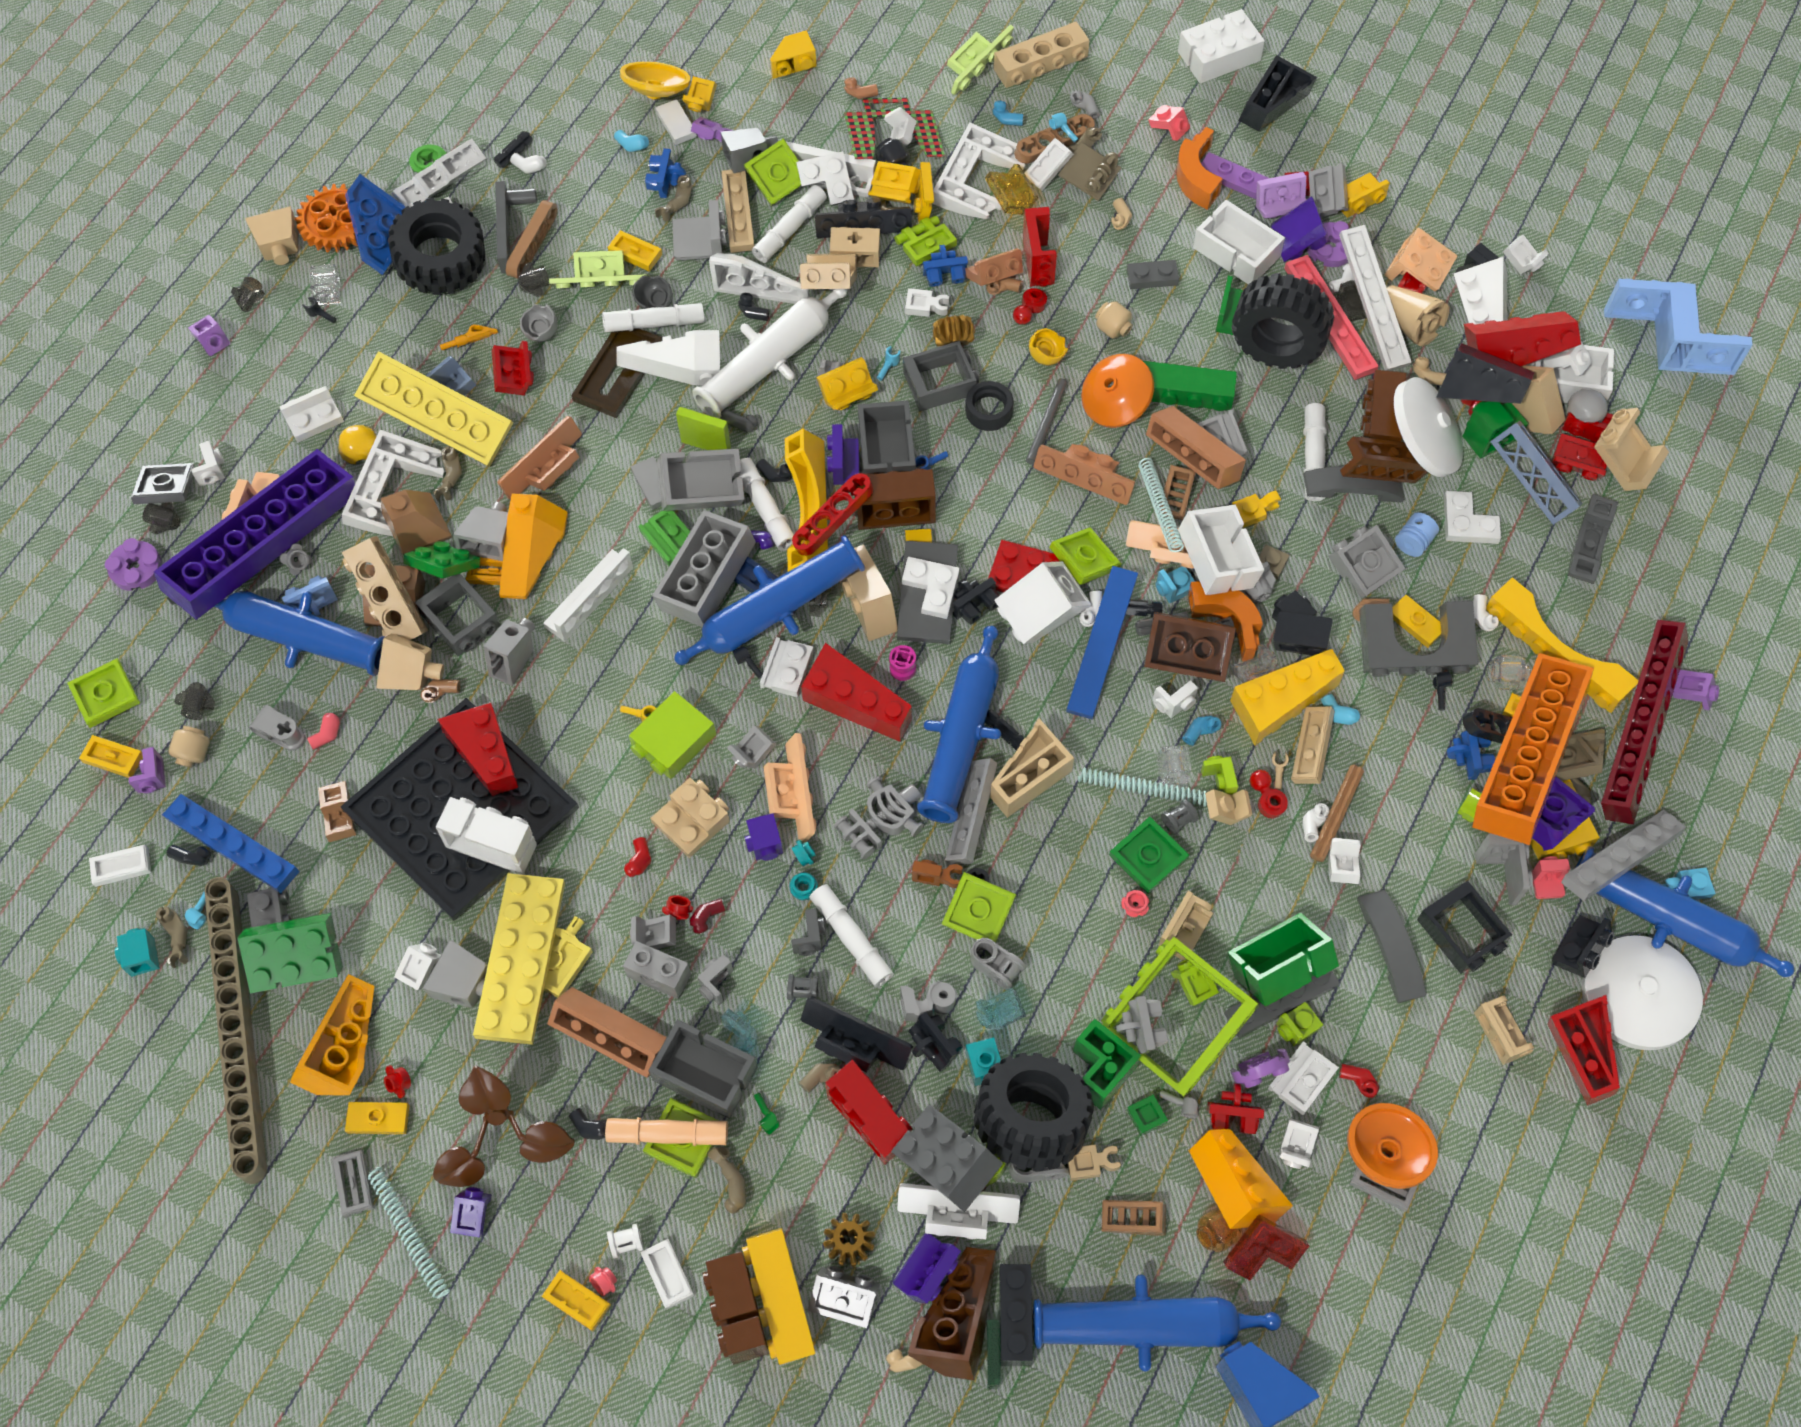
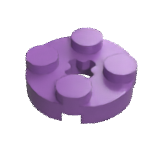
M1343 221L1336 223L1326 222L1324 223L1328 234L1326 236V243L1333 242L1336 246L1332 247L1330 244L1325 243L1322 248L1312 250L1308 247L1307 252L1315 262L1317 259L1324 262L1323 266L1339 267L1348 263L1339 234L1341 231L1347 230L1349 226Z
M129 538L110 554L109 558L105 561V568L110 579L117 587L133 591L131 588L140 587L143 589L156 581L153 571L160 567L161 557L151 544ZM133 562H137L139 564L138 568L132 567L129 570V567Z
M1276 1049L1278 1055L1272 1057L1268 1051L1238 1064L1239 1071L1234 1068L1230 1070L1234 1082L1241 1085L1244 1084L1246 1088H1250L1262 1082L1261 1077L1271 1073L1273 1076H1278L1290 1070L1288 1066L1290 1058L1286 1049Z

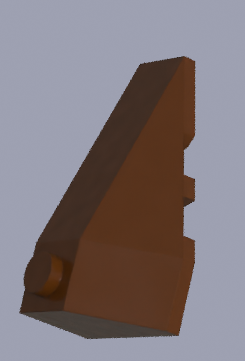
M965 1248L958 1259L956 1268L948 1275V1281L938 1296L931 1301V1307L925 1316H921L915 1324L908 1350L910 1357L943 1376L975 1381L982 1352L997 1257L995 1250Z

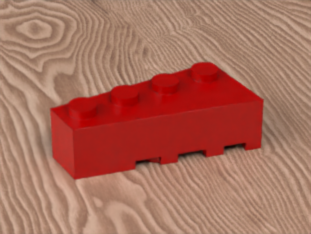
M1565 311L1538 314L1530 318L1514 317L1506 321L1496 322L1495 320H1490L1482 324H1464L1468 346L1518 366H1524L1581 345L1578 321Z
M824 644L801 686L803 701L901 742L912 721V706L830 645Z

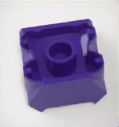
M1313 196L1271 224V228L1285 237L1281 253L1284 262L1299 258L1303 250L1308 247L1312 250H1317L1326 243V236L1328 234Z
M1555 777L1533 839L1543 847V851L1553 849L1595 812V807L1559 778Z

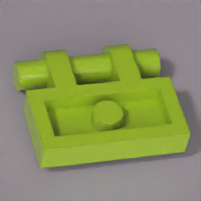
M936 215L931 218L926 217L920 220L919 224L912 228L906 227L901 230L900 234L894 236L897 245L906 242L903 244V251L916 267L924 261L930 260L931 253H938L939 245H945L946 251L957 246L955 236L944 223L939 225L940 221Z

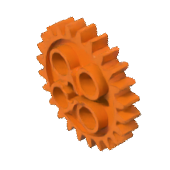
M333 184L329 190L326 186H323V192L315 189V196L306 195L308 202H300L302 209L296 210L298 217H295L299 234H301L303 241H307L310 247L315 245L318 251L323 246L327 253L331 248H335L336 252H339L342 246L349 250V244L351 243L354 246H358L345 197L348 191L345 184H342L340 188Z

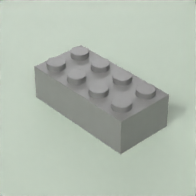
M703 510L652 595L660 610L703 627L707 619L716 612L756 543L749 526Z

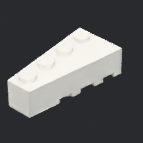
M1503 257L1454 273L1468 323L1482 324L1490 320H1495L1496 322L1508 320V274Z

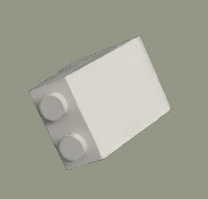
M1063 562L1041 563L995 599L999 606L997 608L999 614L1005 620H1008L1013 628V635L1023 644L1034 643L1091 606V603Z

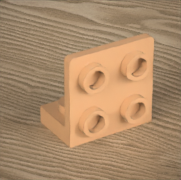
M1418 227L1403 242L1384 276L1392 281L1399 274L1403 276L1408 272L1436 292L1455 262L1457 255Z

